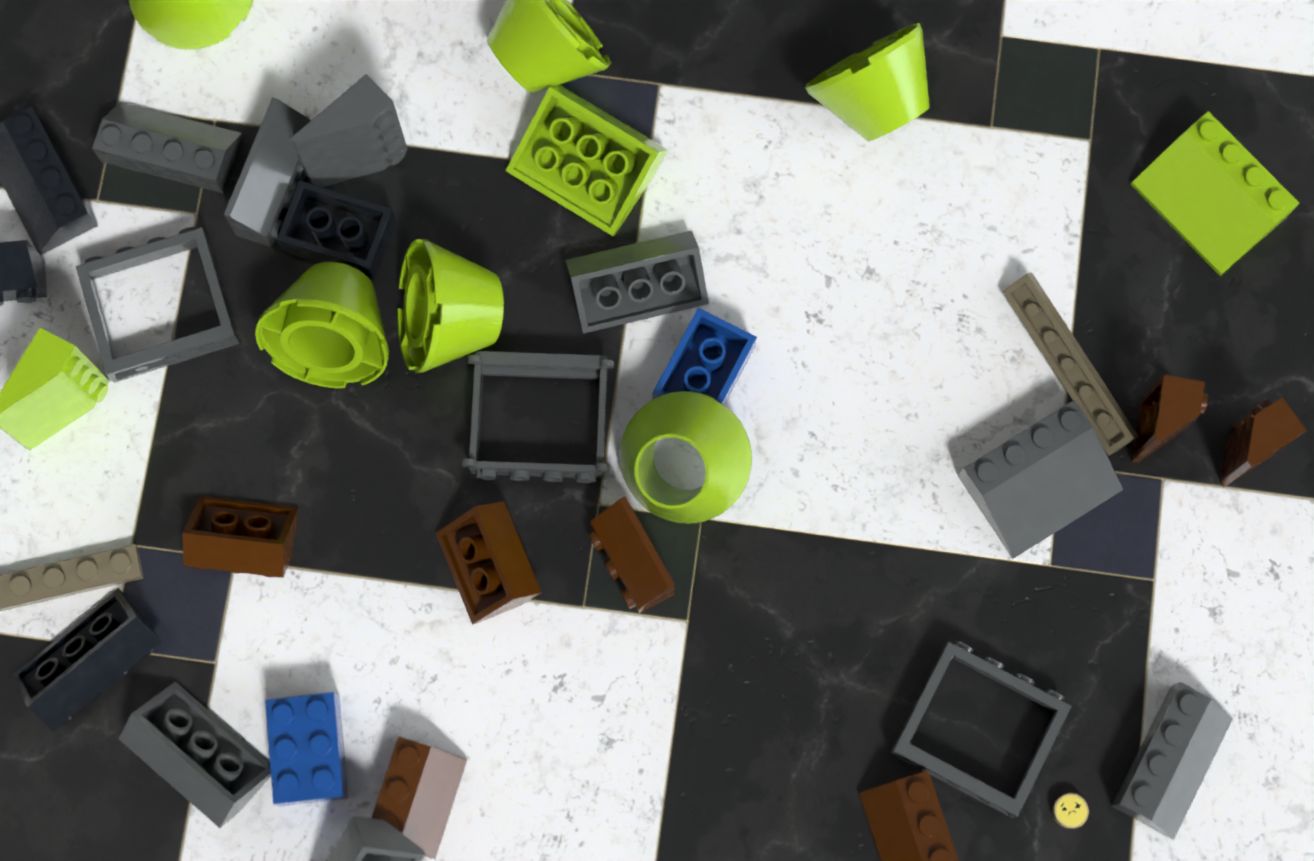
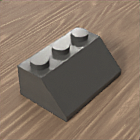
M352 816L326 861H422L425 852L424 849L384 820Z

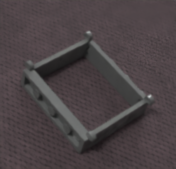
M475 351V355L468 356V364H475L470 454L469 458L462 459V467H469L471 474H477L476 478H482L483 480H494L496 475H509L510 479L515 481H528L530 476L543 477V480L547 482H562L563 477L576 478V482L591 483L596 482V479H603V472H609L610 467L609 464L604 463L607 376L608 368L614 369L613 360H608V357L603 355ZM483 375L600 380L596 465L479 461Z

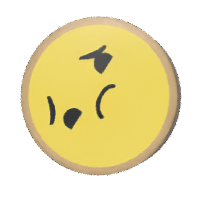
M1069 793L1056 799L1053 804L1052 814L1060 826L1073 829L1080 827L1086 822L1089 808L1081 796Z

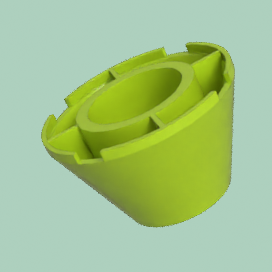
M129 0V4L140 27L158 42L172 48L195 50L213 46L230 37V32L242 20L245 21L248 17L254 0Z
M506 0L487 39V43L497 60L530 93H536L551 86H557L606 70L611 65L609 56L605 55L602 57L598 51L602 47L601 42L568 0Z
M919 23L912 24L874 42L873 46L862 52L852 54L807 83L805 87L807 93L866 141L875 140L902 127L923 114L930 107L923 29Z
M414 240L407 249L401 268L398 289H404L403 308H397V325L401 353L407 368L415 370V373H423L493 345L497 341L502 327L504 300L502 285L496 273L428 240Z
M323 262L311 266L262 313L255 330L259 349H265L272 357L271 363L275 367L298 380L317 386L346 388L347 383L361 381V385H366L376 380L384 372L389 358V348L374 285L364 273L342 263Z
M677 391L654 398L642 406L631 418L621 440L620 466L629 491L649 512L671 522L699 523L721 515L738 500L751 474L752 449L748 434L742 422L733 411H730L709 395L693 391ZM672 437L692 444L701 454L705 464L706 476L703 486L685 490L673 487L664 481L654 464V448L657 440Z

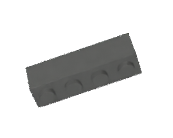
M273 97L224 213L236 236L271 248L275 239L278 238L299 180L304 181L306 177L290 138L311 121L306 116Z
M119 102L102 119L92 149L103 163L224 193L243 135L240 132Z
M692 230L565 260L583 334L709 304L700 250Z
M176 681L134 711L119 737L123 744L219 828L238 814L271 777L270 763Z
M1179 682L1170 686L1111 806L1163 835L1175 839L1233 718L1210 697L1184 683Z

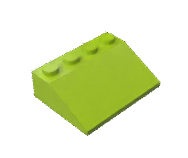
M561 85L551 86L539 105L506 172L608 234L615 236L653 179L668 149Z
M1209 111L1188 128L1131 183L1133 188L1219 276L1287 218L1300 204Z
M40 327L0 391V429L24 448L32 450L92 410L97 402H101L108 392L109 380L75 345Z

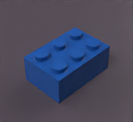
M697 308L652 393V400L671 392L693 391L709 395L725 406L755 349L757 337Z
M331 692L265 700L273 805L282 807L348 799L340 696Z

